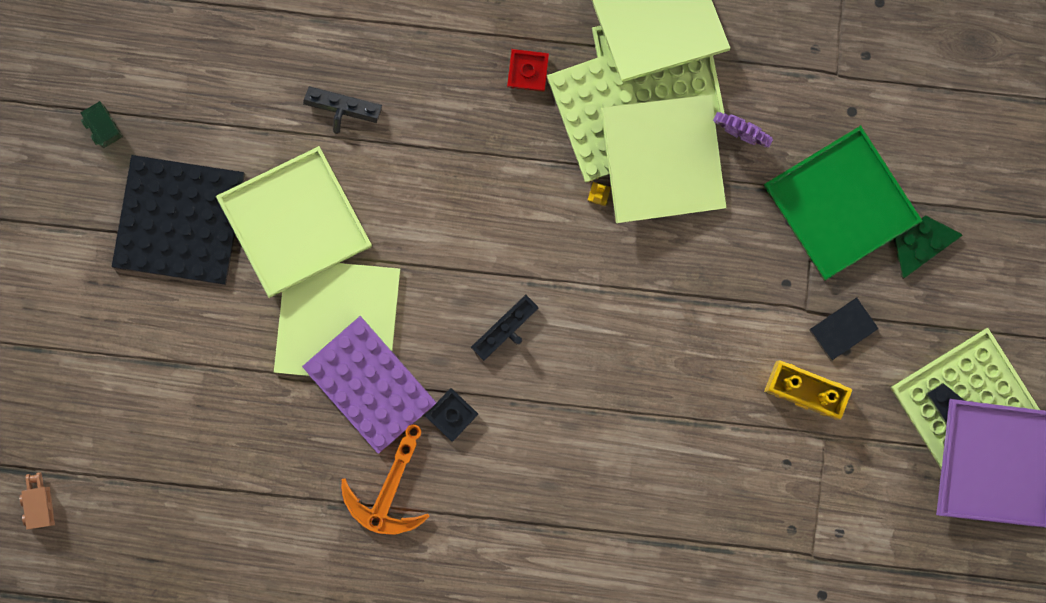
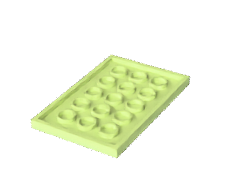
M611 53L547 75L585 183L610 175L601 108L638 103L630 80L621 82Z

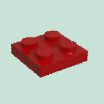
M511 49L507 88L545 92L549 53Z

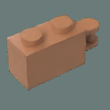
M41 472L32 476L26 474L27 490L21 491L22 495H20V504L24 508V514L22 515L23 525L26 526V530L55 525L50 487H44ZM32 483H37L38 488L33 489Z

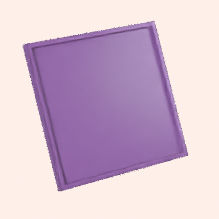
M950 399L936 515L1046 528V411Z

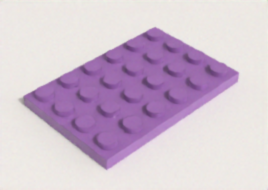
M359 316L302 366L378 454L402 434L409 425H412L437 403L362 316Z

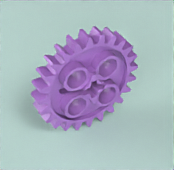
M717 112L713 119L717 125L725 129V132L736 138L740 136L741 140L752 145L758 144L768 148L773 141L772 137L761 131L760 127L750 122L747 124L744 119L730 114L729 116L725 113Z

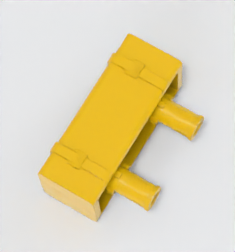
M779 360L774 364L764 392L792 402L800 408L810 409L820 413L822 416L841 420L852 389L841 383L833 382L798 368L793 364Z

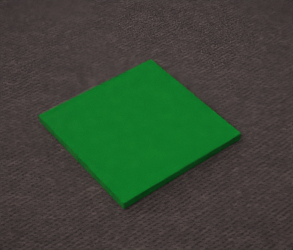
M861 125L763 185L824 281L922 222L921 217Z

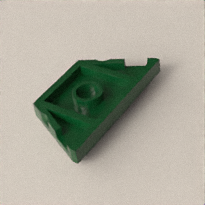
M926 215L922 217L921 223L894 239L902 279L906 278L963 235Z

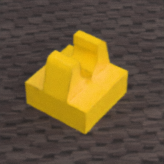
M593 182L587 201L606 206L611 187Z

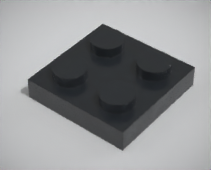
M450 388L424 416L453 442L479 414Z

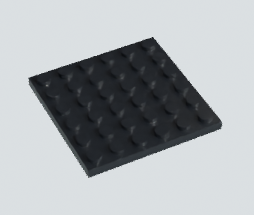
M131 155L111 267L226 285L235 233L216 196L244 183L245 173Z

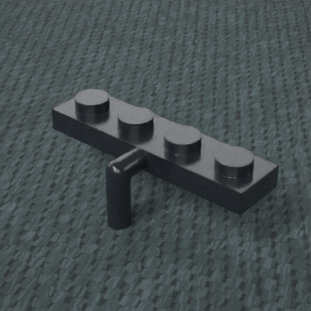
M311 86L308 87L303 100V105L335 113L333 121V132L335 134L340 133L343 115L377 123L382 110V105Z
M525 294L471 346V349L485 361L508 338L516 345H521L522 338L515 331L539 307Z

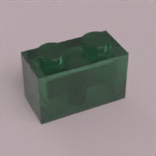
M101 101L80 112L83 117L81 122L86 129L90 128L92 132L90 137L96 146L99 144L105 148L123 137Z

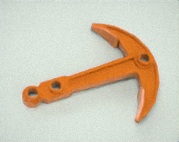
M412 424L406 428V436L400 442L395 454V461L372 509L359 502L360 499L348 485L346 478L342 479L341 488L345 505L352 517L370 531L379 534L396 535L415 529L429 517L428 513L417 517L401 518V520L388 517V511L406 464L410 462L417 445L416 440L421 436L419 426ZM411 429L417 430L416 436L410 434ZM405 446L410 449L408 454H404L402 451ZM374 518H377L379 520V524L377 526L372 524V520Z

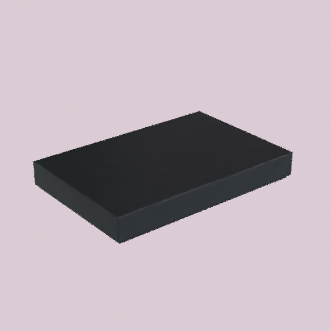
M856 297L813 326L809 331L830 361H832L879 328Z

